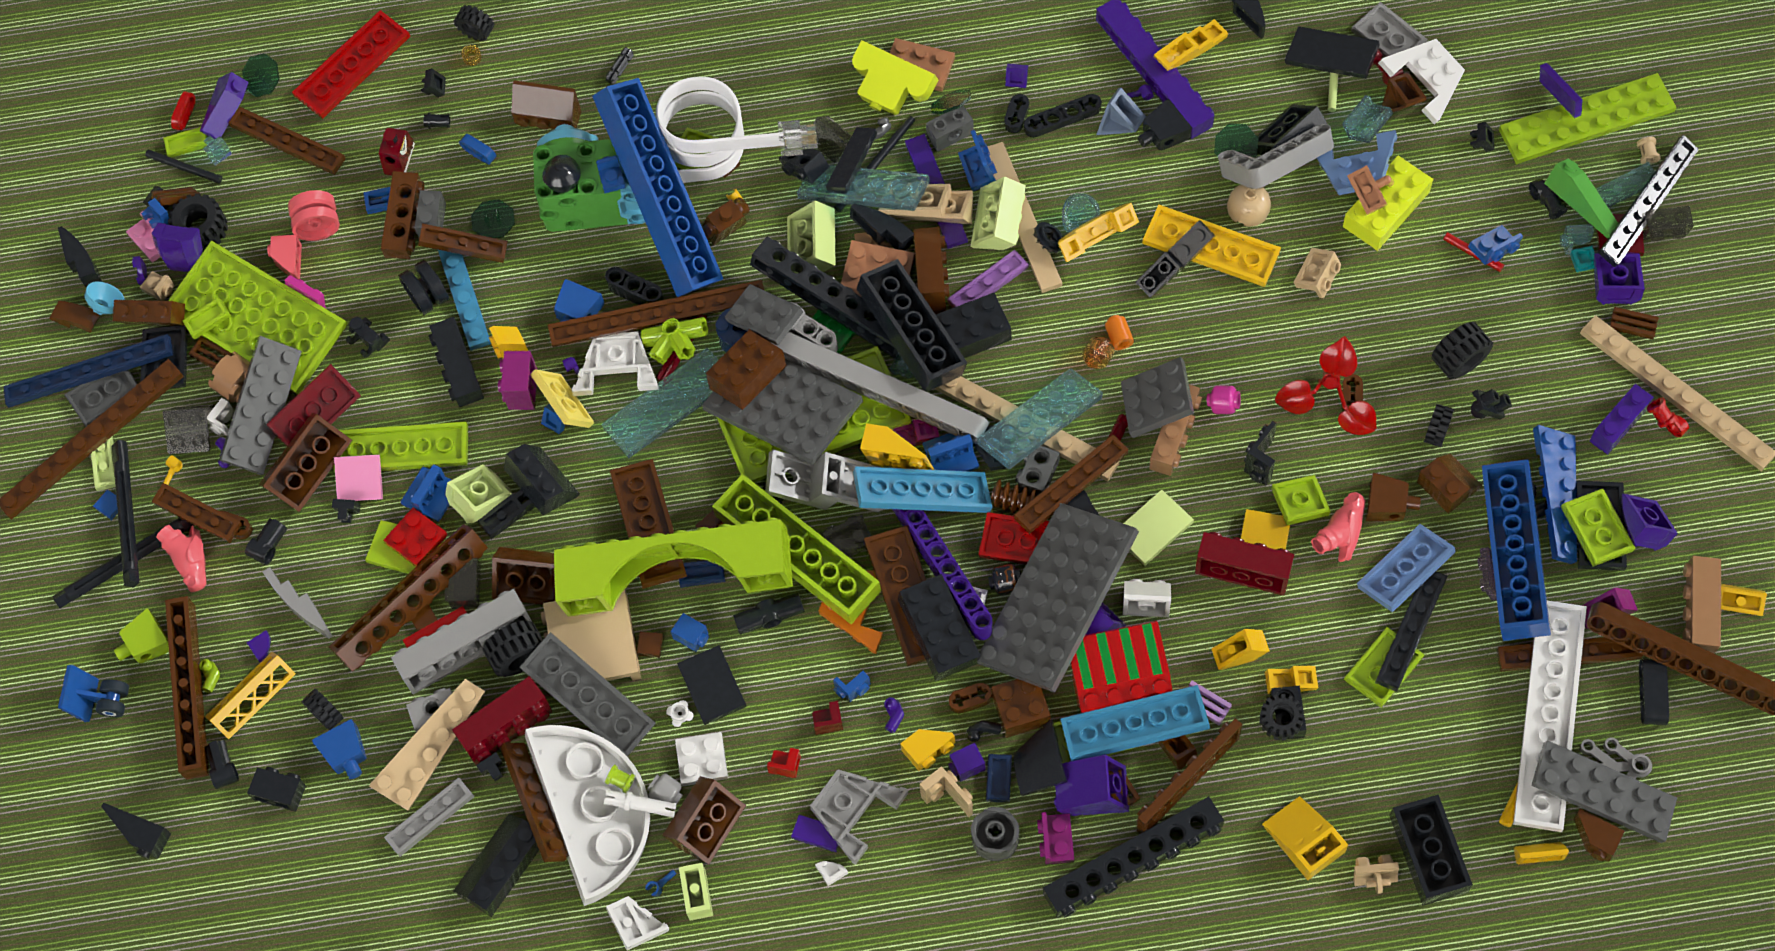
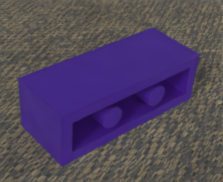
M1634 384L1594 430L1589 442L1608 455L1647 411V406L1654 397L1637 384Z

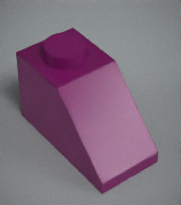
M1613 588L1581 605L1587 606L1585 629H1589L1587 627V620L1591 606L1594 603L1603 602L1630 615L1638 611L1630 590Z

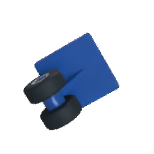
M67 665L58 708L84 722H90L93 705L97 703L96 712L98 714L114 718L122 717L125 705L119 702L120 698L127 697L129 685L119 680L107 679L101 682V693H97L98 678L74 665Z

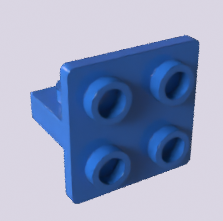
M948 433L923 442L924 451L934 470L969 472L979 468L970 434L955 436Z
M434 464L431 469L422 467L401 500V504L409 509L414 507L426 517L439 522L449 507L445 493L447 482L451 481V479L445 477L442 469Z

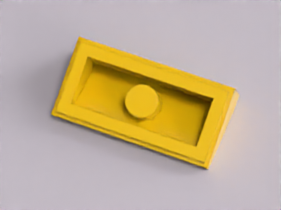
M1721 584V610L1763 616L1767 597L1765 591Z
M1562 842L1514 847L1517 864L1564 860L1569 853L1568 848Z

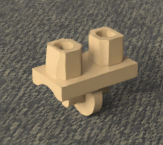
M1390 854L1381 855L1378 857V864L1370 865L1369 859L1366 857L1356 858L1353 878L1354 886L1366 885V888L1375 887L1377 894L1383 893V886H1391V883L1398 882V862H1393Z

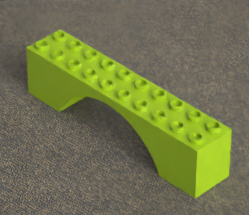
M767 518L762 522L744 521L740 525L722 524L718 528L699 527L696 531L677 530L673 534L666 535L655 533L651 537L644 538L633 536L628 538V540L622 541L611 539L607 540L606 543L600 544L588 542L578 547L566 545L561 547V549L554 550L555 600L568 617L613 611L621 593L641 573L660 563L685 558L706 560L725 568L742 583L747 593L793 587L789 534L780 519Z

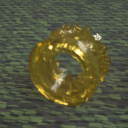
M467 45L462 49L463 61L469 66L477 65L481 61L482 56L477 46ZM470 52H471V53L476 54V55H475L474 57H471V58H470V56L468 55V53L470 54Z

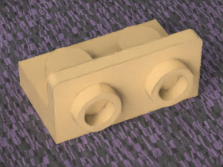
M1311 248L1293 282L1296 288L1316 291L1319 298H1324L1341 268V263L1335 251Z

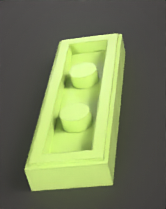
M113 436L91 453L94 485L97 491L115 487L112 454Z

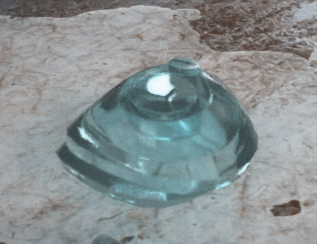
M1075 193L1069 196L1062 208V224L1064 229L1070 233L1082 224L1099 216V204L1092 196L1085 193Z

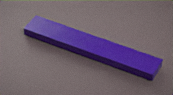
M925 134L905 140V146L921 184H945ZM937 222L941 234L945 235L947 249L968 243V238L962 224Z

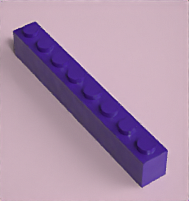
M1110 0L1096 8V21L1151 87L1163 103L1169 99L1191 125V139L1212 128L1215 117L1213 110L1203 103L1200 94L1197 91L1194 92L1190 87L1188 79L1185 76H1181L1177 67L1167 71L1154 58V54L1161 50L1162 47H1158L1155 44L1152 35L1142 28L1140 20L1137 17H1133L1125 2L1122 3L1120 0Z

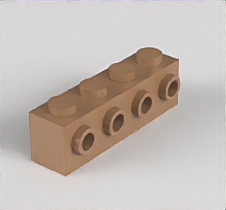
M1189 384L1194 411L1195 409L1199 410L1202 402V397L1199 396L1200 388ZM1193 414L1162 426L1150 458V470L1171 476L1173 468H1178L1181 459L1180 449L1185 448L1188 440L1187 430L1188 428L1192 429L1195 421Z
M1692 556L1683 568V576L1686 577V585L1683 588V598L1686 599V606L1683 609V620L1686 621V628L1683 630L1682 639L1715 653L1721 647V559Z

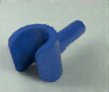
M674 870L670 871L658 882H648L645 889L650 890L656 885L657 889L651 895L658 897L662 893V887L676 875V872Z

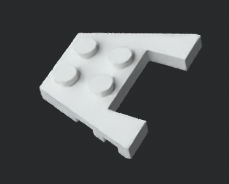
M1437 39L1385 57L1378 63L1390 77L1406 65L1434 95L1435 98L1421 110L1433 124L1440 120L1465 71Z
M638 331L623 332L593 339L585 357V364L578 373L577 383L573 385L572 393L573 396L593 395L594 375L638 372L637 387L639 391L659 390Z

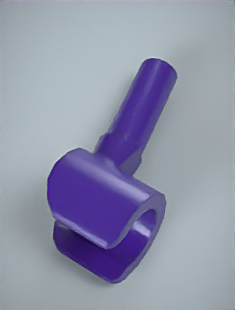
M1146 84L1142 85L1135 92L1126 93L1130 98L1142 96L1144 101L1154 97L1151 87Z
M573 357L564 359L562 362L566 371L569 372L574 369L578 375L580 368Z

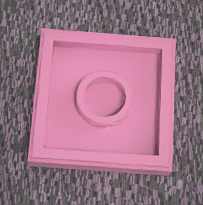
M380 454L334 457L337 499L355 501L383 499Z

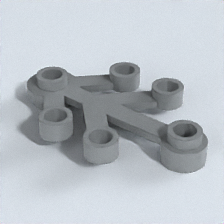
M1608 738L1603 745L1604 750L1610 754L1616 753L1626 762H1616L1596 747L1595 743L1590 739L1584 740L1580 745L1582 754L1592 755L1602 765L1618 772H1628L1627 776L1634 779L1646 777L1652 770V762L1647 756L1643 754L1633 755L1621 746L1616 738ZM1609 742L1614 743V744H1615V748H1614V749L1609 748L1608 745H1607V743H1609ZM1584 744H1589L1592 750H1586ZM1640 763L1643 769H1637L1635 764Z

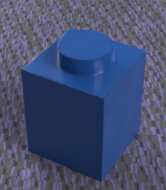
M684 613L671 630L675 641L695 652L700 647H703L709 638L707 627Z

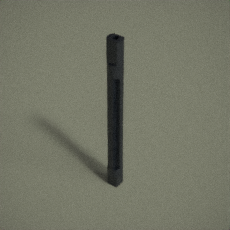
M117 440L112 445L123 581L124 586L134 588L140 583L128 446L126 441Z
M178 517L167 525H170L174 530L179 529L184 533L193 524ZM164 527L136 543L138 561L161 547V542L156 536ZM121 553L52 596L58 607L62 608L71 601L73 602L121 572Z

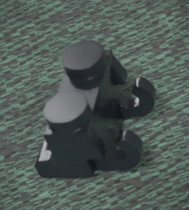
M354 317L348 326L349 331L352 334L355 333L352 338L347 336L346 342L352 345L360 339L369 348L367 351L361 350L360 354L364 358L369 357L375 350L380 351L390 341L389 337L384 333H381L379 336L369 327L372 325V322L368 318Z

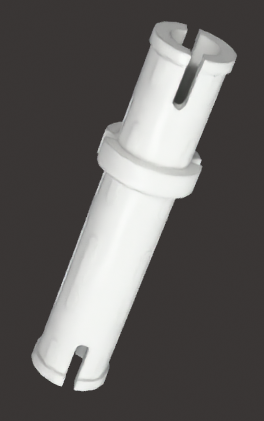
M609 789L606 790L605 795L615 799L605 797V805L624 807V810L627 811L634 809L674 818L675 811L666 810V808L675 810L677 803L635 796L633 792L626 794Z

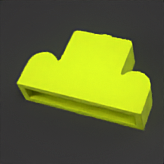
M862 40L852 59V64L858 73L865 76L858 89L859 96L862 100L870 103L869 106L879 112L883 109L893 115H898L909 93L918 102L928 100L939 81L935 74Z

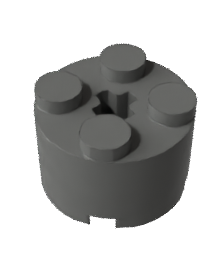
M989 807L974 818L971 826V836L976 853L990 861H1001L1013 855L1019 844V825L1008 810L1001 807ZM994 831H998L997 837L992 836Z

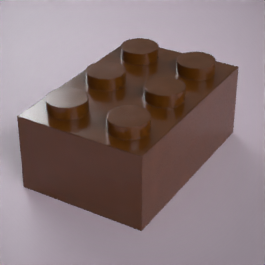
M749 329L706 372L709 388L743 410L786 367L784 353L782 349Z

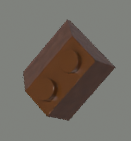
M1451 454L1438 457L1420 471L1417 483L1448 514L1482 487V484Z

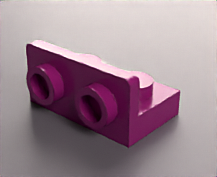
M1041 812V820H1037L1038 834H1043L1044 843H1039L1040 857H1045V864L1073 863L1074 852L1070 814L1047 815L1046 812Z

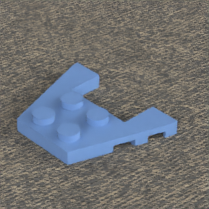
M1396 130L1376 134L1378 146L1376 151L1334 159L1332 149L1317 157L1321 168L1327 174L1338 195L1355 192L1347 175L1366 165L1375 181L1386 176L1389 166L1388 161L1394 150L1393 145L1397 141Z

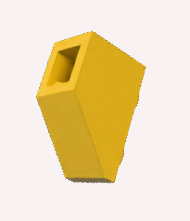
M492 326L489 328L492 336L488 338L498 359L504 358V351H528L517 327Z
M918 729L900 743L901 751L918 771L923 768L928 769L936 762L938 756L942 753L946 755L954 748L955 736L952 732Z

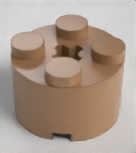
M232 352L233 356L227 354L212 371V374L215 376L213 381L209 379L208 385L228 401L237 403L250 361L237 352Z

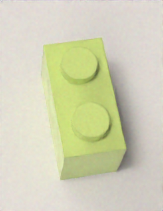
M703 863L679 867L686 914L689 920L713 916L707 875Z

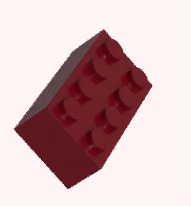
M1204 532L1197 555L1195 574L1285 596L1295 554L1283 548H1278L1277 550L1268 548L1262 543H1248L1238 537L1227 538L1217 532Z
M528 676L453 728L452 731L474 764L477 765L499 750L504 743H511L517 736L525 735L526 729H529L537 722L545 721L553 711L543 693L532 678Z

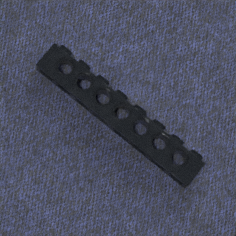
M768 236L753 252L750 266L869 343L878 346L880 350L894 359L899 355L863 298L851 288L845 287L831 275L825 274L814 264L803 260L797 253L789 251L778 241L772 240Z
M1207 797L1043 887V895L1056 917L1063 916L1066 918L1075 913L1076 908L1082 904L1088 906L1097 900V896L1105 892L1107 895L1114 892L1118 888L1117 885L1122 882L1130 883L1139 877L1138 874L1140 872L1154 870L1160 865V861L1166 858L1171 860L1181 853L1180 850L1186 847L1191 849L1201 843L1200 839L1207 835L1209 837L1217 835L1222 831L1224 819L1211 798ZM1199 821L1203 827L1201 829H1194L1190 823ZM1178 832L1183 838L1175 841L1171 839L1170 834ZM1156 843L1162 847V850L1153 852L1149 846ZM1131 855H1137L1141 858V861L1134 864L1128 858ZM1111 866H1116L1121 872L1117 875H1111L1107 869ZM1089 878H1096L1100 883L1092 887L1086 881ZM1069 889H1075L1079 895L1075 898H1069L1066 892Z

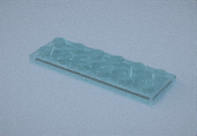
M829 165L830 167L813 184L803 181L797 191V196L801 200L915 211L930 182L928 174L860 168L847 193L828 192L826 185L836 167Z
M706 348L658 383L659 390L646 391L602 423L603 429L628 459L703 405L713 392L709 388L706 372L718 359Z
M1070 368L978 437L977 444L1010 470L1100 401L1103 397V392Z

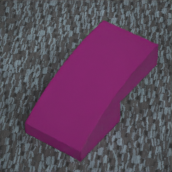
M919 419L913 420L912 424L892 429L913 446L922 445L923 442L939 437L937 427Z

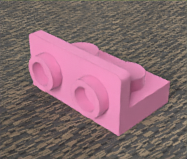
M149 218L146 221L142 219L127 230L126 233L153 263L161 257L152 237L154 228L152 229L149 221L153 218Z

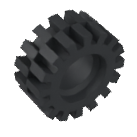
M463 5L453 21L458 31H462L463 35L466 34L468 38L471 39L472 37L474 40L481 42L483 40L486 41L495 24L488 14L483 13V10L479 11L477 7L474 6L472 8L471 5Z
M1436 404L1424 439L1425 443L1442 447L1454 412L1453 408Z
M315 688L301 701L328 730L333 729L344 718L332 703Z
M1276 694L1273 695L1272 699L1269 697L1266 700V703L1262 706L1259 721L1262 724V730L1267 731V736L1273 735L1275 740H1278V737L1286 740L1287 737L1291 739L1295 733L1298 734L1304 719L1302 706L1299 707L1300 702L1298 700L1294 702L1292 696L1286 698L1285 694H1281V697H1278ZM1279 709L1286 710L1290 714L1291 720L1286 725H1279L1274 722L1273 713Z

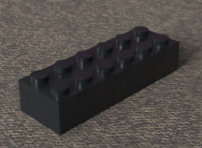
M898 259L860 276L856 288L925 392L963 375L967 361Z

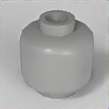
M657 774L646 789L649 791L648 798L678 803L683 796L679 793L682 787L681 784L668 774H662L661 776Z

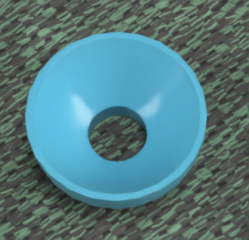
M105 282L90 283L84 295L86 302L93 309V312L99 315L113 314L114 300H125L123 294L116 287Z

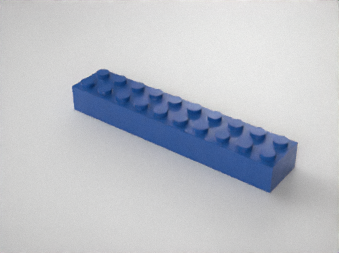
M639 78L607 86L592 95L676 296H684L723 280L724 278Z

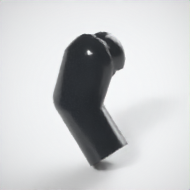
M981 720L969 726L967 738L969 741L977 742L980 739V734L985 732L999 735L1001 723Z

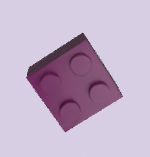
M504 351V358L500 359L502 379L498 380V391L502 393V401L506 402L509 410H535L537 384L530 374L535 369H538L531 351Z

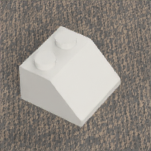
M1139 579L1124 581L1123 615L1169 617L1171 583H1166L1162 580L1143 582Z

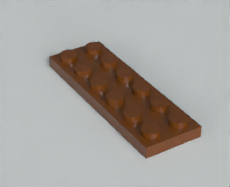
M653 459L610 470L628 538L633 536L641 538L651 537L655 533L673 534V526ZM675 559L655 565L641 573L639 577L644 589L684 578L687 575L682 559Z
M908 526L864 538V544L876 579L880 582L881 593L907 667L924 662L926 659L897 600L900 591L926 581Z
M1236 718L1231 723L1227 721L1219 729L1218 732L1220 734L1215 739L1210 738L1202 747L1204 751L1199 756L1193 755L1186 763L1188 767L1182 773L1180 771L1175 773L1170 780L1171 784L1166 789L1162 787L1155 794V801L1150 806L1146 804L1140 809L1137 814L1139 817L1136 829L1139 834L1154 827L1239 740L1243 725Z

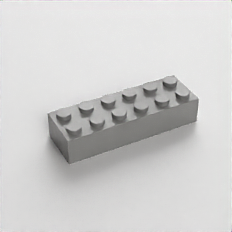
M515 590L504 591L495 600L479 605L477 610L459 616L457 621L450 625H443L432 635L421 637L414 645L398 650L391 659L405 684L414 695L485 655L483 645L501 628L519 621H532Z

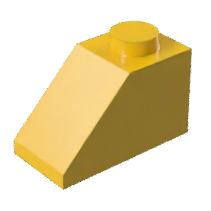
M1243 629L1211 649L1218 670L1252 662L1270 651L1263 631L1254 629Z

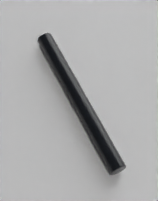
M149 149L146 151L145 156L147 158L218 184L222 182L223 177L221 175Z

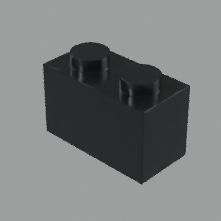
M257 767L247 794L255 801L296 812L306 785L302 782L301 777L294 773L284 775L272 767H266L265 769Z

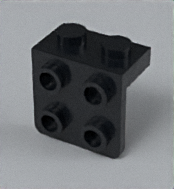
M1274 421L1269 426L1267 424L1263 426L1258 436L1260 437L1256 442L1252 441L1245 451L1247 455L1244 459V472L1249 474L1252 480L1265 486L1272 479L1275 460L1264 453L1274 440L1277 423Z

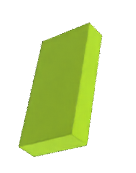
M201 127L164 137L167 156L173 158L210 147L207 135L200 132Z
M218 297L182 321L191 336L197 339L231 317V314L222 299Z

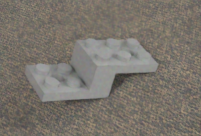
M772 450L769 452L765 492L774 497L827 510L837 502L859 507L853 475L855 466H879L828 452L823 453L814 465H811L791 454ZM786 472L792 475L793 482L786 479ZM863 508L874 512L882 510L879 508Z

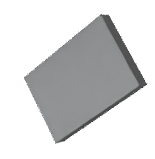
M1381 2L1351 28V31L1358 37L1379 40L1380 46L1378 50L1384 58L1426 43L1428 40Z

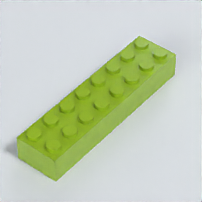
M744 474L712 506L715 517L724 524L740 525L744 521L762 522L767 518L780 519L789 534L792 578L848 623L852 624L881 592L880 582Z

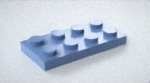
M1419 524L1357 583L1358 589L1393 612L1455 553V547Z

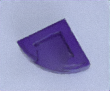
M140 256L133 257L132 264L133 268H137L136 280L141 286L147 278V266Z
M267 630L247 642L257 660L262 662L268 655L267 652L271 643V637Z

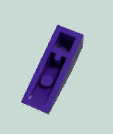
M232 72L218 78L200 132L216 141L221 139L229 124L228 122L243 100L248 81Z

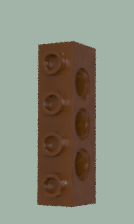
M393 171L381 243V251L385 258L410 259L411 252L415 251L414 233L416 232L415 221L420 190H424L425 187L424 181L421 180L418 173ZM411 194L408 198H403L404 195ZM408 213L407 216L400 218L402 214ZM399 233H405L403 236L397 237Z

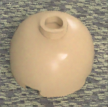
M1241 184L1230 193L1227 203L1228 215L1236 223L1238 221L1244 224L1243 226L1246 227L1257 226L1263 223L1271 208L1270 196L1264 187L1251 189Z

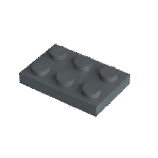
M749 284L726 314L725 319L728 323L745 331L750 329L778 346L802 315L803 311L801 307Z

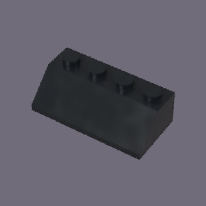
M508 814L453 892L492 917L539 852L529 822Z

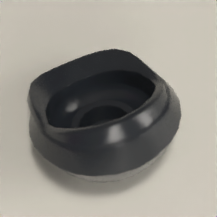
M557 155L546 164L542 178L551 190L565 193L576 186L580 179L581 171L573 158L567 155Z

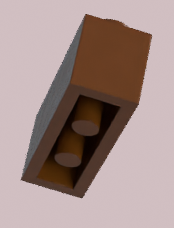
M114 300V322L125 324L184 325L182 320L185 317V304L174 301Z

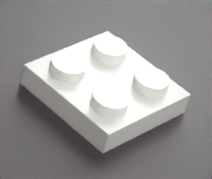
M722 732L675 739L682 786L694 785L700 776L716 781L728 779Z

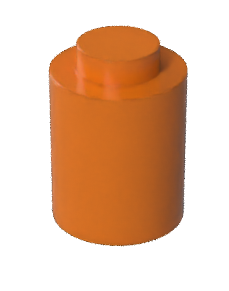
M1119 315L1109 317L1105 323V328L1113 349L1123 350L1130 347L1134 343V339L1125 317Z

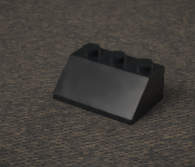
M1292 104L1255 137L1249 145L1257 153L1263 155L1317 125L1327 124L1318 106Z
M523 444L506 453L504 470L543 516L580 495L541 447Z

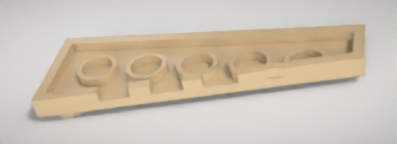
M464 679L370 783L369 787L409 811L455 740L456 736L452 729L470 717L486 691Z

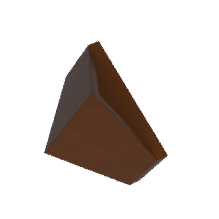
M1408 72L1388 79L1387 89L1378 118L1427 101L1426 96Z

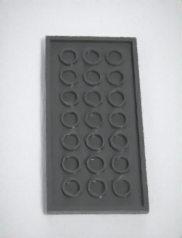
M1060 503L992 628V635L986 639L979 652L981 657L977 663L1055 693L1139 533L1137 528Z

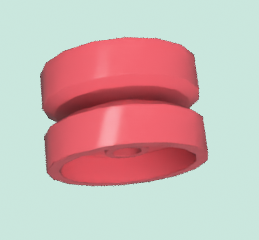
M312 190L294 196L288 203L293 234L297 235L299 239L306 241H318L334 235L338 231L340 224L333 195L325 191Z

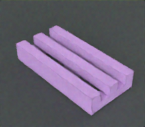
M1191 681L1188 687L1198 685L1201 695L1224 708L1223 710L1202 697L1203 704L1206 707L1220 714L1218 717L1205 709L1207 718L1220 725L1231 709L1232 704L1196 682Z

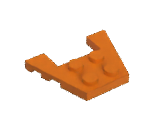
M865 570L876 578L874 570ZM821 603L818 610L821 616L839 629L847 632L854 640L862 643L872 653H877L883 632L862 626L869 605L850 624L825 603Z

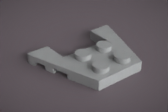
M837 770L810 805V809L850 861L856 865L868 849V845L850 834L851 829L875 797L897 810L908 795L909 790L903 787L896 788L889 786L885 782L880 781L879 783L868 780L867 777Z

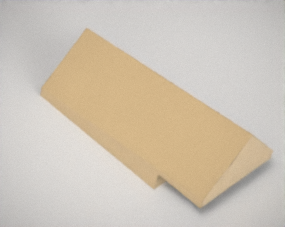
M950 184L888 185L878 211L894 219L972 224L973 191H952Z

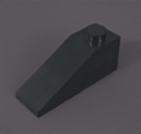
M106 803L102 804V809L127 841L137 850V855L145 859H149L150 856L156 859L160 857L171 836V833L165 827Z

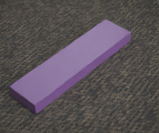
M1014 249L950 296L947 302L954 308L993 292L995 293L1029 268V264Z

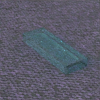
M1647 162L1596 188V190L1609 208L1641 192L1655 170Z

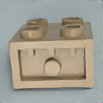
M941 766L919 784L921 798L926 804L939 800L944 795L943 791L946 790L968 817L973 815L972 795L966 788L961 789L956 782L958 780L950 770L946 772Z

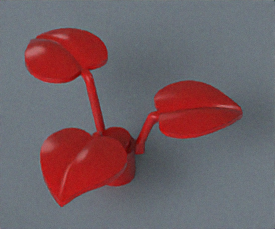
M1345 336L1322 351L1319 363L1323 369L1322 379L1318 380V384L1313 390H1311L1310 384L1307 381L1295 380L1283 386L1275 396L1276 404L1294 414H1304L1313 408L1315 403L1313 394L1319 390L1321 385L1327 389L1336 388L1342 407L1345 409V411L1338 415L1340 426L1346 432L1355 435L1369 434L1377 429L1376 412L1369 403L1355 401L1349 407L1346 405L1341 389L1340 377L1351 376L1356 371L1358 361L1354 347Z

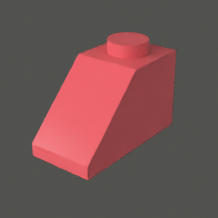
M297 235L271 236V244L267 246L268 256L272 258L275 265L287 276L291 275L296 279H300L302 244Z

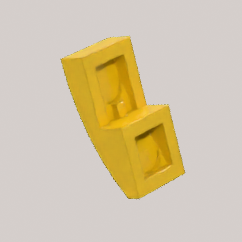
M1292 666L1291 669H1267L1265 671L1268 694H1270L1271 688L1300 685L1301 692L1318 689L1315 666Z

